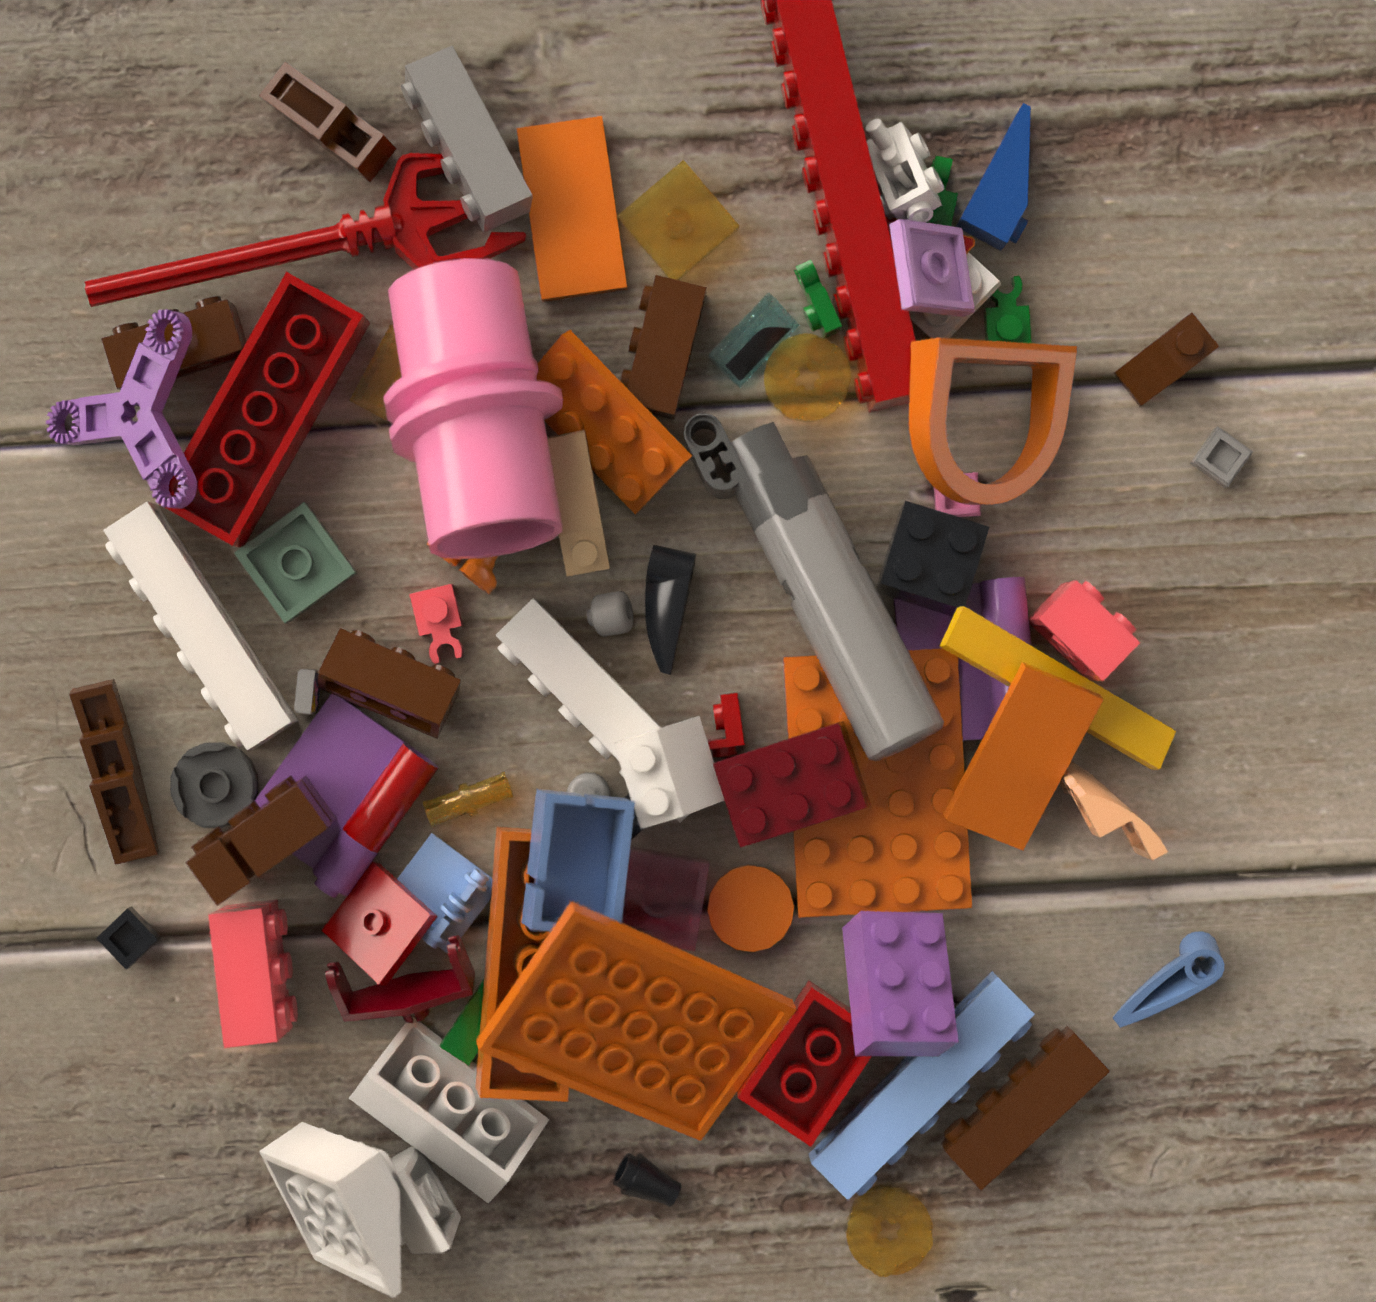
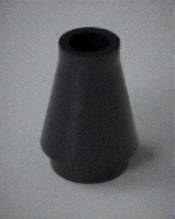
M627 1153L620 1162L613 1180V1185L621 1188V1194L662 1203L668 1207L675 1203L681 1190L680 1182L672 1179L642 1154L634 1156Z

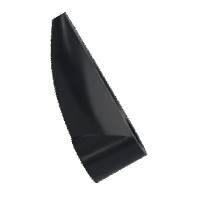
M653 545L646 574V628L650 646L660 672L671 675L697 554Z

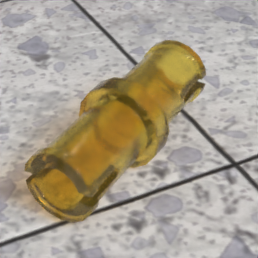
M502 771L500 774L468 785L467 782L458 784L459 789L428 801H422L424 809H426L425 812L429 823L433 828L438 824L467 813L470 817L477 815L478 809L507 798H513L514 795L505 771Z

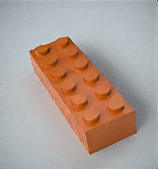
M496 827L480 1034L551 932L531 930L521 923L526 883H535V878L527 874L532 829ZM478 1050L475 1088L480 1098L568 1102L569 1087Z

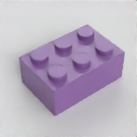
M860 911L842 928L855 1056H940L958 1043L943 913Z

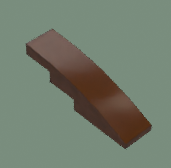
M115 679L72 689L69 696L82 732L79 741L92 777L89 787L115 865L158 855L159 850L141 769Z

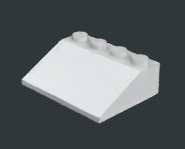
M301 1122L259 1152L314 1260L393 1298L400 1294V1189L392 1175L395 1173V1166L387 1153L381 1149H374L362 1142H355L345 1138L343 1135H336L326 1131L324 1128H317Z

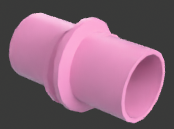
M460 259L428 265L398 278L388 289L402 378L396 381L384 395L387 420L393 424L389 429L394 453L410 462H416L430 553L454 559L487 558L523 551L551 541L562 532V521L544 420L562 409L563 397L559 387L549 382L537 381V360L532 355L518 271L507 263L495 260Z

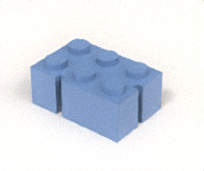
M536 789L527 874L535 878V883H526L521 923L531 930L551 931L571 901L622 923L635 808L634 801L622 797L584 794L582 796L571 792Z

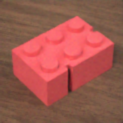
M278 899L226 905L208 914L224 1048L278 1042L293 1028L292 1022H297L298 1019L296 998L294 995L289 996V991L286 988L287 979L292 978L293 975L291 955L289 952L284 953L282 935H287L288 931L286 912L284 909H279Z

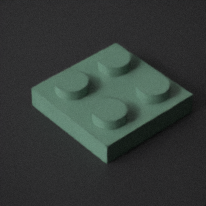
M306 502L300 504L234 552L285 624L294 620L357 574L355 568Z

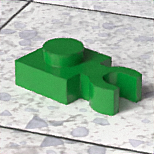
M810 259L795 266L796 270H794V273L804 291L808 306L803 307V312L812 332L819 330L823 339L839 333L842 327L825 287L820 282L812 260Z
M1019 275L1012 278V291L1010 293L1004 294L997 289L990 296L996 303V307L985 308L984 310L985 341L1032 343L1029 305L1016 306V299L1021 294L1023 286Z

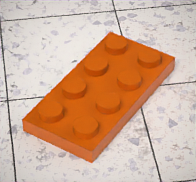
M571 330L562 334L537 363V381L549 382L559 387L563 397L562 409L544 421L558 435L585 430L592 470L636 515L686 464L692 455Z

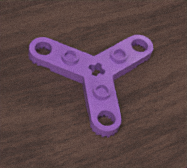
M164 309L152 315L153 319H149L147 322L150 324L149 327H146L147 333L143 343H139L120 392L56 402V406L51 407L52 412L47 414L50 418L46 420V424H49L47 432L51 433L49 435L50 438L54 439L56 443L81 445L123 439L143 480H147L150 490L153 492L152 497L156 498V503L167 508L181 509L188 506L194 499L197 481L162 411L190 344L192 327L189 319L183 313ZM171 322L174 324L173 329H176V331H173L175 337H171L173 341H169L167 344L164 339V331ZM140 406V410L136 414L134 407ZM70 413L73 414L72 418H75L72 423H75V426H71L73 430H69L68 434L65 430V419ZM135 415L138 418L137 422L132 419ZM175 475L177 480H180L178 485H181V488H177L179 492L175 493L176 496H171L169 482Z

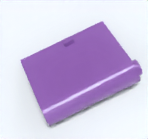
M1025 577L998 578L973 583L966 608L1031 645ZM893 598L896 628L907 650L940 649L941 647L939 646L953 617ZM958 658L963 741L983 739L1009 687Z

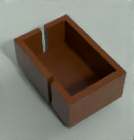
M292 775L264 795L268 800L267 803L260 807L256 801H253L228 820L231 828L223 832L220 826H218L191 846L195 854L185 863L216 906L252 882L250 878L255 874L257 877H260L327 830L335 820V815L306 775L297 782Z

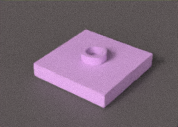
M904 219L890 223L902 310L960 317L975 313L962 228Z

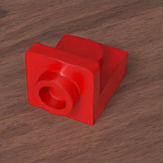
M738 692L720 694L721 703L713 704L716 730L725 729L726 737L707 740L712 758L737 754L736 746L745 745Z

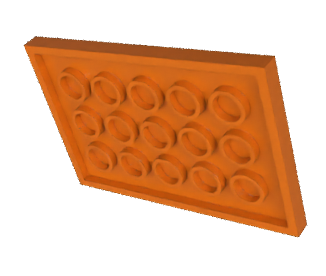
M945 649L908 650L944 720L943 727L921 742L879 761L868 759L817 656L783 657L788 739L844 721L871 803L865 809L793 831L798 918L856 915L860 911L911 912L972 908L968 829L947 821L943 815L965 773L958 657Z
M571 901L476 1041L480 1052L701 1141L797 1009L793 1000Z

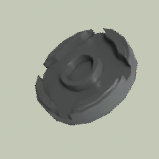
M207 742L189 749L178 761L170 777V795L176 809L191 822L203 828H216L218 826L223 828L230 825L228 820L234 817L236 813L256 800L258 795V774L252 760L240 748L225 742Z

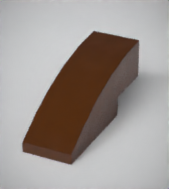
M284 62L259 95L262 100L370 183L396 150V147L384 134L354 114L343 102L287 62Z

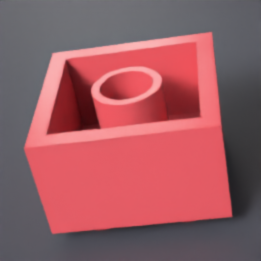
M1075 580L1062 583L1031 614L1029 624L1082 676L1090 681H1104L1140 644L1132 635L1136 628L1119 612L1112 615L1101 605L1104 597L1089 582L1085 581L1083 584H1080Z

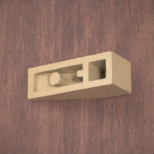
M585 430L549 436L547 441L562 521V532L559 534L566 575L568 577L610 569L609 553Z

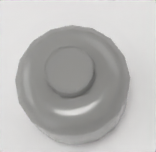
M616 591L596 595L591 602V609L587 610L589 625L594 626L596 632L603 637L629 632L633 626L634 616L631 601L625 592Z
M590 772L577 775L570 782L567 792L577 793L582 796L584 794L610 796V788L607 781L602 776Z

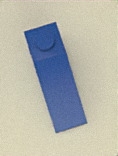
M1025 103L1021 105L956 225V227L962 228L966 233L1002 251L1008 241L1016 244L1028 223V220L1023 218L1022 215L1028 205L1031 107Z

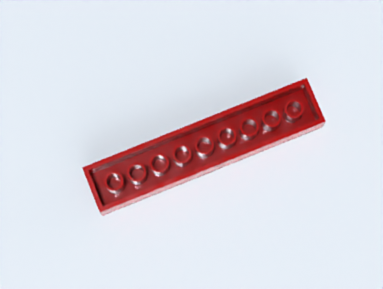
M760 0L765 24H773L774 29H772L774 41H771V49L776 67L783 66L785 71L783 72L784 83H781L786 109L794 108L795 115H793L794 125L791 126L794 144L797 152L804 150L806 156L804 158L805 167L802 168L807 193L815 192V209L812 210L815 229L818 236L825 234L827 244H825L826 251L823 252L828 278L835 276L838 286L836 287V294H833L836 314L839 320L846 318L848 330H846L847 336L843 337L849 362L856 361L859 371L857 378L854 379L859 404L867 403L869 413L909 403L911 342L916 341L909 311L902 310L893 246L832 0Z

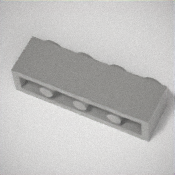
M447 47L406 65L405 84L401 85L403 96L410 109L417 108L424 121L421 122V128L431 147L437 145L443 156L441 166L450 184L457 182L464 195L460 199L468 219L471 222L477 220L483 233L529 213L533 195L454 47Z

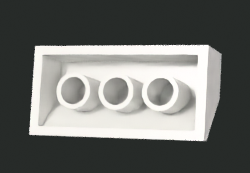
M413 1017L414 1022H406L349 1099L489 1204L508 1183L549 1119L524 1100L480 1098L475 1088L477 1065L472 1061L468 1066L440 1048L439 1045L443 1039L421 1022H417Z

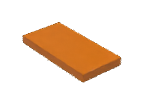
M602 116L516 128L523 177L533 195L529 218L542 302L628 290Z
M1022 662L943 814L945 819L1023 851L1104 700L1101 695Z

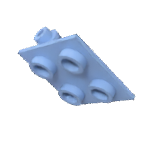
M434 833L430 834L397 878L438 916L422 939L435 949L439 947L447 954V945L450 944L448 937L459 935L461 938L491 899L492 877Z

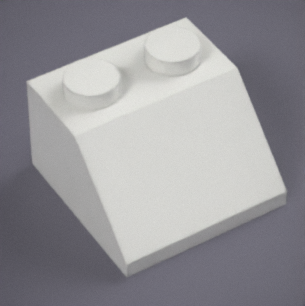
M700 716L614 743L631 800L635 802L634 810L640 829L667 822L724 801Z

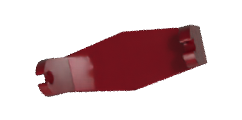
M460 936L448 937L450 944L447 945V951L453 969L410 973L391 979L386 986L375 984L352 991L341 964L338 961L327 963V967L330 969L325 971L327 985L343 1021L349 1022L402 1016L405 1022L413 1023L412 1014L414 1013L417 1022H420L429 1015L430 1008L473 995L475 971Z

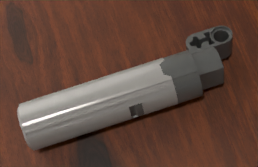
M700 413L691 417L684 427L685 445L687 451L692 455L691 460L705 488L717 499H729L736 495L776 577L786 594L790 595L793 601L791 606L868 759L879 761L885 757L892 756L939 731L943 727L944 720L866 567L860 564V558L855 550V546L811 459L807 455L792 458L774 422L757 427L730 442L722 424L715 416ZM701 429H709L716 435L714 442L707 446H700L694 443L692 437ZM719 456V462L724 472L730 473L731 481L728 483H724L721 478L716 479L713 459Z

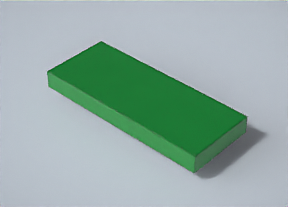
M484 979L439 1045L440 1048L468 1066L478 1053L476 1040L480 1035Z

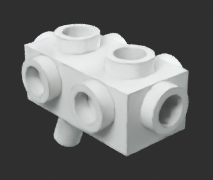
M881 119L870 121L866 126V131L871 137L867 141L877 185L880 184L883 192L880 197L885 215L888 219L896 217L897 220L904 219L926 223L932 218L933 210L942 206L937 193L944 190V185L935 168L931 166L927 169L924 159L930 156V152L919 132L912 135L902 121L888 128L884 126Z

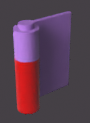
M331 694L255 801L261 807L268 802L264 795L291 775L296 782L305 775L336 818L327 830L292 853V855L313 868L312 872L317 877L314 884L324 893L333 898H336L339 893L348 896L439 767L428 757L343 698Z

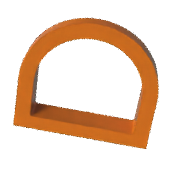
M934 338L911 342L909 432L915 458L931 485L947 498L965 505L1004 503L1017 498L1034 486L1053 462L1064 436L1077 346L953 338ZM953 362L1029 366L1032 368L1030 425L1025 446L1014 466L1001 478L989 484H983L968 477L958 467L949 449L946 434V416Z

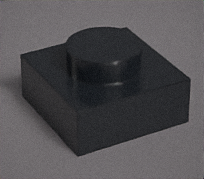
M131 906L96 939L127 970L162 937Z

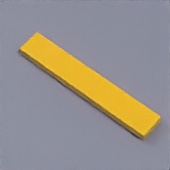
M965 606L956 609L939 647L1010 687L1020 665L1024 662L1100 694L1104 700L1087 733L1149 769L1160 770L1176 731Z

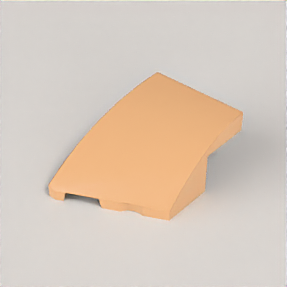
M1070 762L1059 784L1064 793L1073 797L1092 835L1102 837L1122 827L1136 854L1154 860L1168 853L1160 838L1139 816L1089 772L1074 762Z

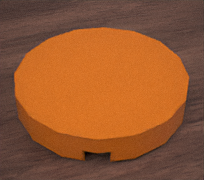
M747 864L732 868L718 878L710 892L707 911L711 927L722 942L736 950L756 952L772 947L785 936L792 924L794 904L790 889L780 875L766 867Z

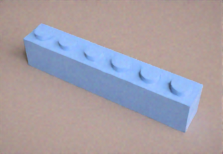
M992 971L954 1008L958 1034L957 1044L938 1057L906 1056L809 1153L811 1164L847 1200L855 1193L859 1196L866 1193L877 1180L875 1173L886 1162L889 1165L896 1163L908 1149L905 1143L917 1131L920 1134L927 1132L939 1118L936 1112L948 1101L952 1104L958 1101L968 1091L970 1087L968 1081L979 1070L982 1073L988 1071L999 1060L1001 1054L998 1051L1010 1039L1016 1042L1030 1029L1032 1023L1029 1020L1035 1014Z

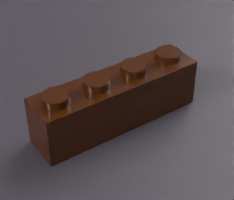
M1068 1026L1062 1031L1057 1028L1050 1032L1039 1045L1042 1050L1030 1061L1027 1058L1020 1060L1008 1072L1007 1076L1010 1079L998 1090L995 1088L989 1089L976 1102L975 1106L978 1109L966 1120L963 1117L958 1118L945 1130L943 1135L946 1138L941 1142L943 1149L981 1191L1110 1072Z

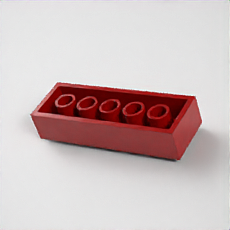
M286 272L184 451V455L197 481L194 499L188 506L181 509L164 508L232 546L238 548L244 546L369 327L370 322L367 318ZM175 475L169 482L171 496H176L175 493L179 492L177 488H181V485H178L180 480H177Z

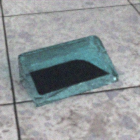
M768 292L710 352L708 359L740 388L799 327V324L778 300Z

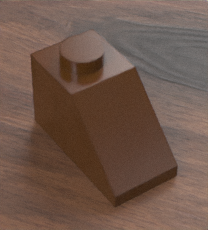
M1192 312L1115 371L1114 375L1141 407L1220 346Z

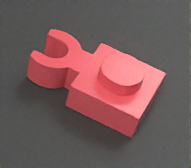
M453 584L409 594L419 636L432 634L433 642L429 648L432 662L434 664L441 663L439 649L444 644H450L454 648L456 659L463 658V646L457 638L453 637L451 630L463 626Z

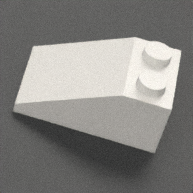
M410 1146L391 1158L395 1166V1173L392 1175L400 1189V1245L406 1244L412 1254L443 1253L450 1249L461 1216L427 1157L413 1146Z

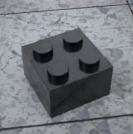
M905 500L899 511L876 585L878 593L953 617L958 607H966L990 527Z

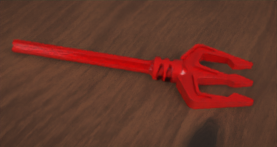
M409 153L402 155L397 160L383 198L384 205L375 207L373 217H368L364 210H360L359 220L353 221L349 213L341 214L342 218L334 226L84 281L85 292L90 306L95 307L339 251H345L352 255V257H357L360 254L361 246H366L370 253H374L375 243L381 242L385 250L395 248L396 254L415 270L439 262L460 259H491L525 242L526 233L491 232L485 245L482 247L445 256L436 255L428 240L430 235L461 222L468 217L462 207L461 200L422 201L417 197L418 181L421 178L444 174L441 166L443 156L442 154Z

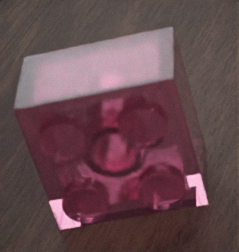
M630 846L622 924L678 949L695 951L710 864L709 859Z

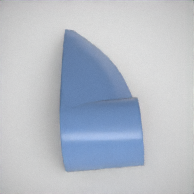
M1203 931L1192 932L1186 935L1179 945L1180 956L1150 977L1116 1012L1113 1019L1121 1028L1148 1018L1186 1000L1218 981L1224 972V961L1215 938ZM1203 956L1206 959L1201 961L1197 957Z

